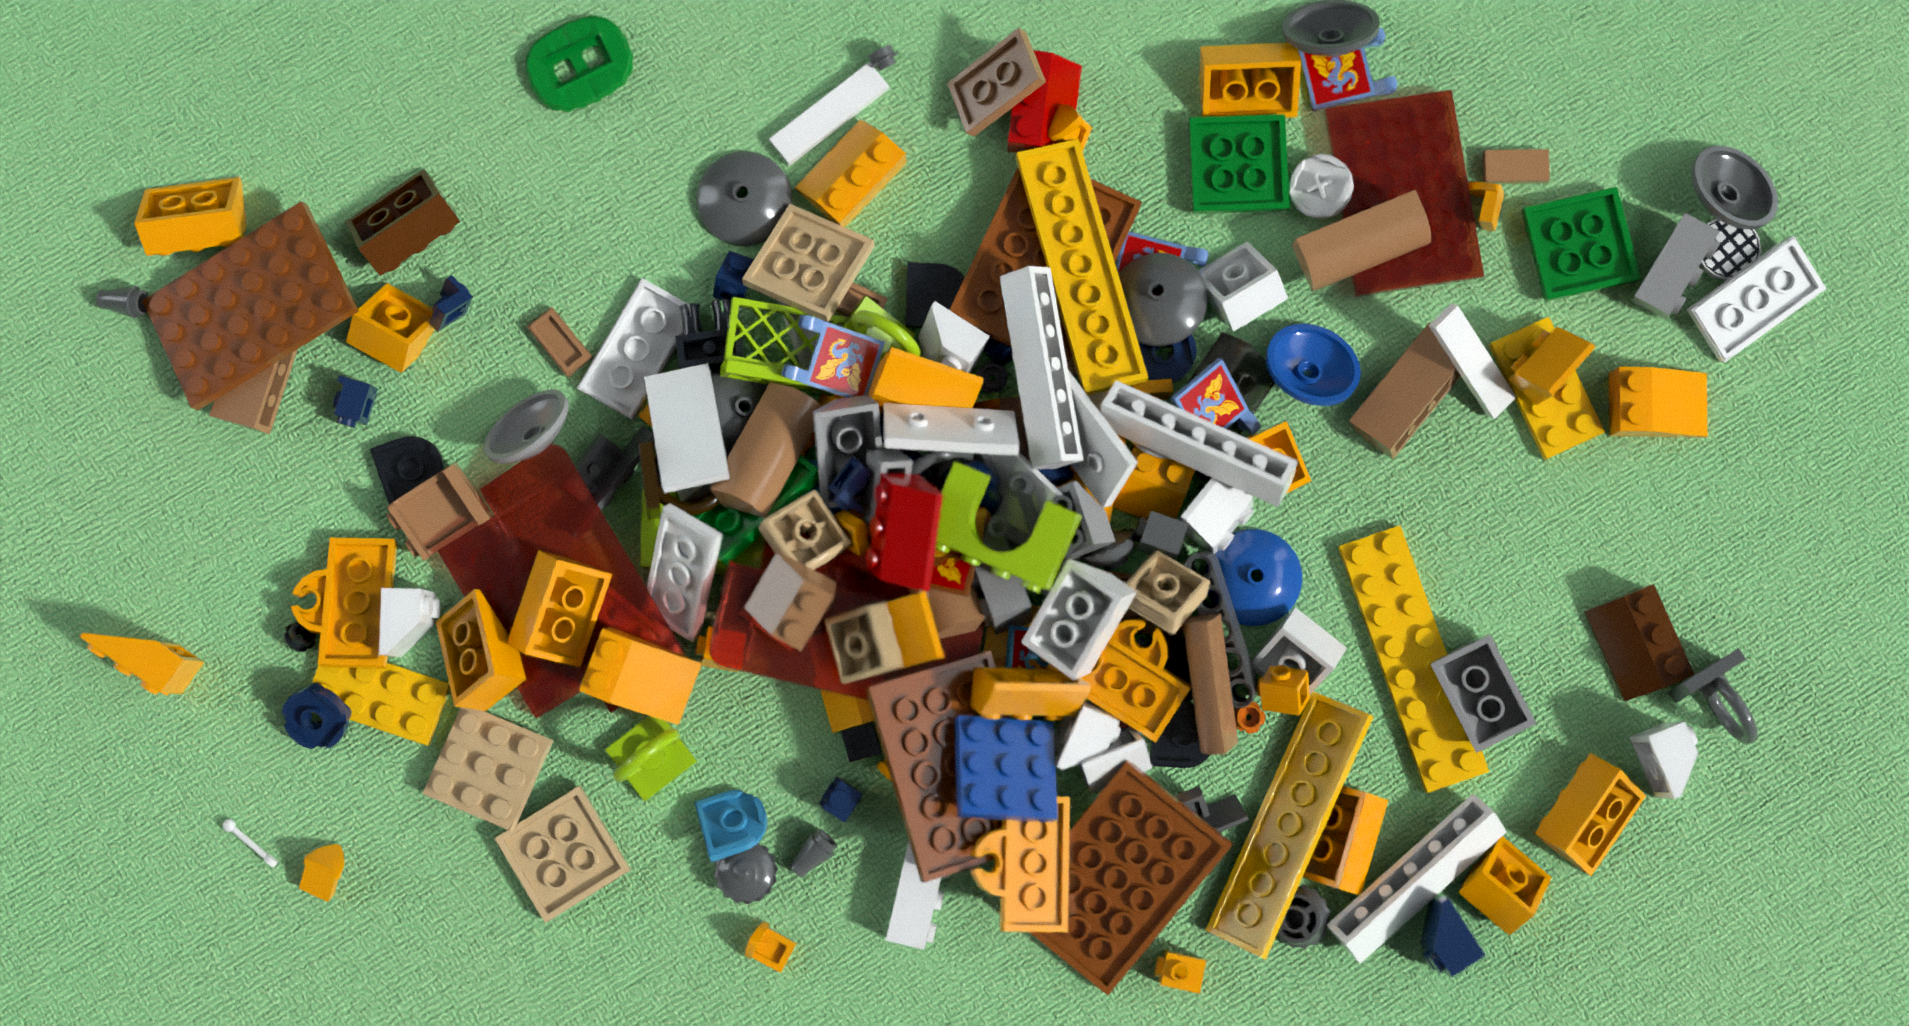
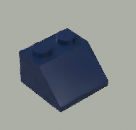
M1436 895L1428 903L1421 938V945L1425 949L1422 957L1432 971L1436 969L1439 974L1443 973L1453 978L1486 955L1450 899Z

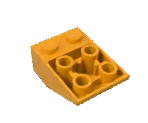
M82 633L80 635V638L89 643L86 646L89 651L101 658H104L105 655L115 661L113 665L115 669L127 676L134 674L142 680L140 685L155 695L159 692L166 696L169 694H183L204 664L203 660L176 643Z

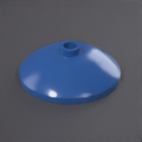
M1312 324L1287 326L1273 336L1266 350V365L1274 382L1285 393L1301 402L1316 406L1335 405L1349 398L1359 383L1361 371L1355 352L1344 339L1326 328Z
M1259 529L1233 533L1235 536L1229 546L1224 551L1218 549L1215 555L1219 560L1238 622L1246 626L1270 624L1286 615L1299 597L1302 587V569L1299 559L1292 547L1274 533ZM1208 563L1206 564L1205 574L1209 571ZM1253 570L1261 572L1262 579L1260 582H1255L1251 579V572ZM1209 589L1207 594L1212 604L1218 605V594L1214 590Z

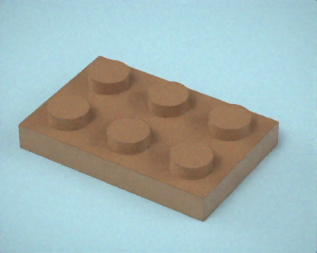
M1017 28L947 84L965 132L974 137L1046 83L1027 33Z

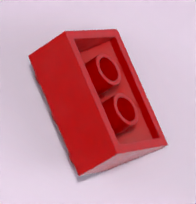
M1033 50L1046 83L1012 108L1007 152L1017 153L1058 143L1048 137L1049 128L1060 105L1066 104L1077 109L1082 65L1052 52Z
M881 473L880 482L876 485L874 492L876 511L875 516L871 518L870 522L872 540L871 547L866 552V565L879 580L920 591H929L943 494L919 474Z

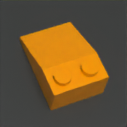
M1618 367L1609 372V436L1708 437L1707 373L1656 367Z
M474 589L436 621L454 706L487 711L526 680L519 651L507 644L509 635L480 590Z
M603 628L579 691L608 703L679 725L702 662L616 628Z

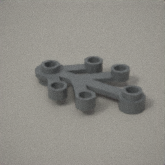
M1017 471L1012 473L1007 480L1008 491L1018 498L1029 534L1010 525L1004 517H994L988 524V529L992 535L997 537L1004 536L1022 546L1031 537L1039 519L1031 496L1035 482L1029 473ZM1018 478H1023L1026 481V487L1022 491H1018L1014 487V482ZM1057 496L1052 501V503L1056 504L1060 499H1064L1068 503V510H1072V501L1067 496ZM997 520H1001L1005 524V529L1001 533H997L993 529V524ZM1078 528L1076 530L1079 536L1078 542L1070 544L1056 576L1057 578L1066 562L1070 559L1075 547L1079 546L1083 541V534ZM1007 548L1002 550L1001 552H1010L1015 549ZM1041 588L1040 592L1046 596H1048L1049 592L1051 591L1044 588Z

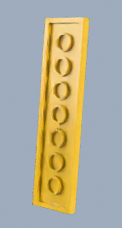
M1079 139L1017 152V164L1046 266L1051 269L1056 301L1081 388L1087 395L1109 391L1116 380L1128 386L1147 382L1148 374Z
M1401 525L1338 546L1425 793H1430L1488 773L1489 769L1482 750L1477 753L1475 752L1430 665L1432 662L1447 655Z
M1313 691L1311 693L1310 699L1301 715L1205 931L1263 959L1267 958L1372 722V715Z

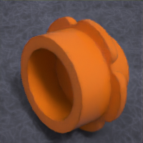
M1252 701L1244 708L1235 707L1234 709L1236 728L1240 731L1244 730L1248 734L1255 733L1260 729L1259 726L1265 722V713L1256 702ZM1247 714L1252 716V719L1249 721L1246 720Z

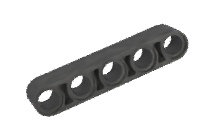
M1200 550L1186 560L1185 566L1210 581L1208 590H1214L1218 594L1219 603L1218 605H1211L1204 599L1198 605L1197 612L1199 616L1221 614L1222 621L1229 627L1228 636H1224L1226 652H1232L1239 658L1238 667L1228 665L1233 707L1244 708L1256 698L1258 681L1219 560L1213 552ZM1197 558L1207 561L1209 565L1207 574H1201L1196 570L1195 560ZM1241 683L1247 686L1249 697H1239L1235 692V684Z

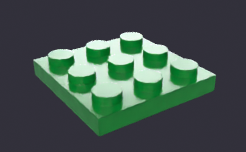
M1285 114L1189 117L1192 214L1288 211L1290 209Z
M1617 187L1529 206L1521 210L1544 302L1633 283L1641 279Z

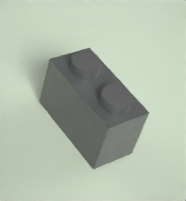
M1151 511L1146 518L1141 517L1136 525L1134 540L1137 541L1135 550L1149 555L1158 550L1175 559L1179 554L1188 523Z

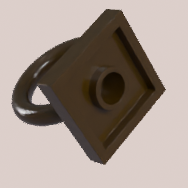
M652 442L639 443L648 520L661 518L660 503L663 506L670 503L689 515L705 513L719 503L712 491L704 499L690 503L677 500L670 492L664 493L657 455L654 458Z

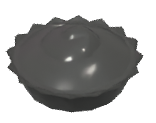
M1126 528L1118 531L1112 530L1116 542L1079 557L1080 560H1084L1091 567H1103L1104 570L1108 571L1123 565L1128 561L1127 555L1135 547L1134 533L1136 530H1133V528L1129 530Z
M759 843L747 851L715 861L716 870L713 875L717 879V888L723 891L724 897L731 898L735 903L744 902L749 905L753 901H761L764 895L771 893L772 886L777 882L776 873L778 868L775 864V856L769 853L767 846H762Z
M1306 885L1298 886L1276 935L1279 941L1288 944L1291 948L1301 947L1306 949L1309 945H1317L1319 939L1326 936L1327 924L1329 923L1330 910L1326 907V899L1320 897L1317 890L1309 889Z

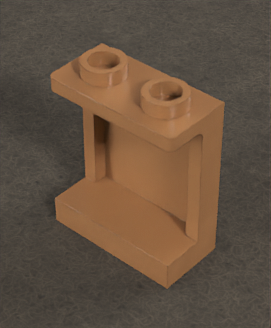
M454 462L387 506L390 512L386 514L392 526L396 530L401 528L407 536L408 540L405 541V544L415 558L420 555L423 561L492 517V514L457 462Z

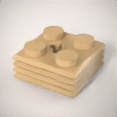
M812 490L765 518L759 526V531L775 553L779 551L812 570L841 554L851 544V540L816 490ZM808 532L811 537L808 540L803 539L799 533L805 534Z
M1155 550L1125 583L1137 592L1128 608L1156 624L1161 629L1174 634L1205 599L1210 581L1164 553Z
M885 602L868 605L825 620L839 676L843 684L903 666L901 650L897 645L892 627V617L888 612Z

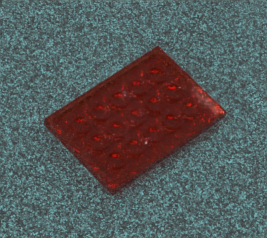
M1452 90L1326 108L1324 115L1331 156H1334L1347 166L1352 174L1354 185L1352 197L1344 210L1341 211L1342 219L1416 190L1427 215L1431 230L1430 244L1352 275L1355 297L1482 279L1484 271Z

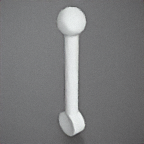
M227 819L223 822L222 825L225 831L235 834L260 855L268 865L275 867L278 860L266 853L236 827L234 820Z

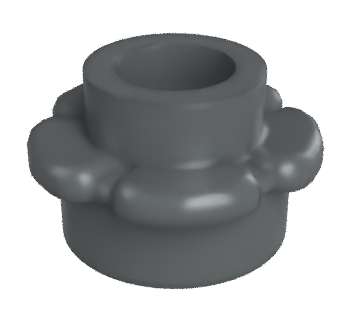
M891 44L873 52L868 55L872 63L870 67L877 66L879 71L895 64L894 56L898 55V51L894 52Z

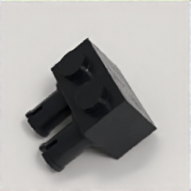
M722 299L723 313L719 300L711 302L715 330L707 332L702 331L700 304H690L691 317L687 304L679 306L683 334L675 336L680 369L708 363L710 370L721 367L724 360L731 299ZM737 327L735 337L741 333ZM743 336L734 342L732 356L746 358Z

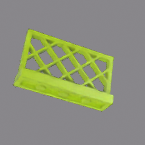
M737 297L731 299L724 360L720 367L719 377L767 385L773 382L797 390L834 396L833 393L782 376V370L785 366L783 363L787 360L795 367L808 370V368H803L799 365L794 355L805 347L813 354L814 346L811 342L818 338L819 333L808 339L797 325L799 319L795 321L792 316L812 315L794 307ZM739 306L751 308L759 320L745 329L737 318ZM760 310L769 311V312H768L766 315L763 316V314L760 312ZM774 312L783 314L790 324L779 334L774 331L766 320ZM833 314L829 322H832L834 325L837 323L844 325L848 317ZM762 323L772 339L759 348L748 331ZM737 327L741 333L735 337ZM793 328L804 344L791 353L780 337ZM744 336L754 350L746 358L732 356L734 342ZM774 341L786 356L778 363L770 362L762 352L763 349ZM757 354L761 360L751 358Z

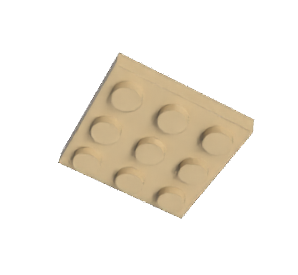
M789 204L743 276L742 281L746 287L829 322L874 249V240Z
M461 707L422 794L514 832L554 740L484 711Z
M582 786L576 787L518 823L514 832L507 830L494 838L545 923L632 870Z

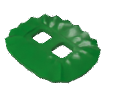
M600 16L582 17L550 31L530 47L525 59V74L538 100L553 111L568 113L575 109L585 108L590 104L598 103L604 97L612 95L616 89L626 84L628 77L633 72V53L629 47L628 40L618 25ZM598 46L605 61L594 68H589L582 54L584 51ZM565 60H569L576 71V76L561 82L554 71V67Z

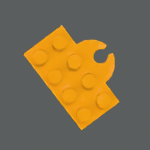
M330 537L327 569L311 572L304 576L295 586L292 593L295 597L303 598L307 594H315L317 597L316 604L310 609H302L298 605L291 606V609L301 626L311 633L320 634L318 665L320 667L387 669L388 656L379 655L381 588H394L397 541L395 539Z
M1127 618L1119 622L1090 674L1081 677V679L1091 685V691L1087 696L1088 700L1156 742L1191 689V685L1164 668L1168 658V643L1162 630L1157 627L1153 632V642L1148 646H1141L1136 642L1134 636L1138 630L1145 627L1147 620L1143 618ZM1050 663L1046 667V669H1057Z
M1057 797L1058 819L1056 821L1002 820V829L989 831L979 838L973 847L970 856L982 857L986 853H990L995 859V866L990 872H985L981 868H972L970 871L978 887L988 894L1001 897L1000 931L1068 932L1070 797Z

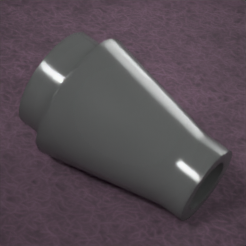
M138 286L111 290L101 289L97 293L96 303L100 309H107L137 318L139 315L147 313L142 300L149 297V295Z
M818 829L815 833L810 832L789 865L798 876L803 878L808 872L834 856L833 851L837 848V844L822 829Z

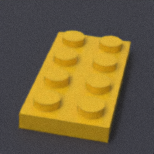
M1546 317L1489 344L1490 350L1506 382L1516 396L1515 401L1544 460L1605 433L1576 371L1572 373L1553 396L1538 405L1507 380L1514 372L1510 368L1523 353L1528 357L1535 349L1532 342L1543 330L1549 333L1555 329L1550 317Z
M388 662L387 669L330 668L318 665L312 683H319L324 688L334 692L344 704L350 707L351 717L349 720L426 746H430L450 691V685L445 681Z

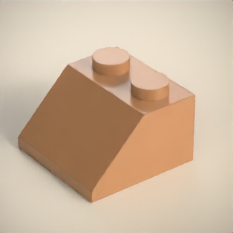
M777 551L747 601L745 609L771 636L802 651L834 597L836 582Z

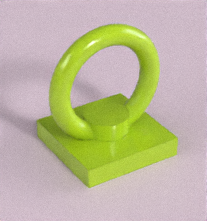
M867 296L860 299L842 326L843 328L885 342L878 364L891 347L920 356V348L913 339L916 334Z
M652 716L645 718L605 749L618 766L613 773L614 780L616 782L628 780L644 802L698 762L680 738L679 731L673 729L669 722Z

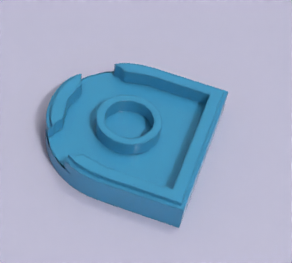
M741 790L726 791L694 802L711 862L749 850L762 839L766 832L768 818L762 802L759 798L743 793Z

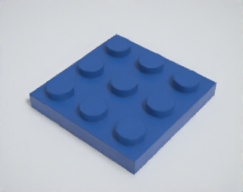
M960 715L955 718L957 817L1036 822L1056 821L1058 815L1053 722L1002 718L986 719L983 717Z

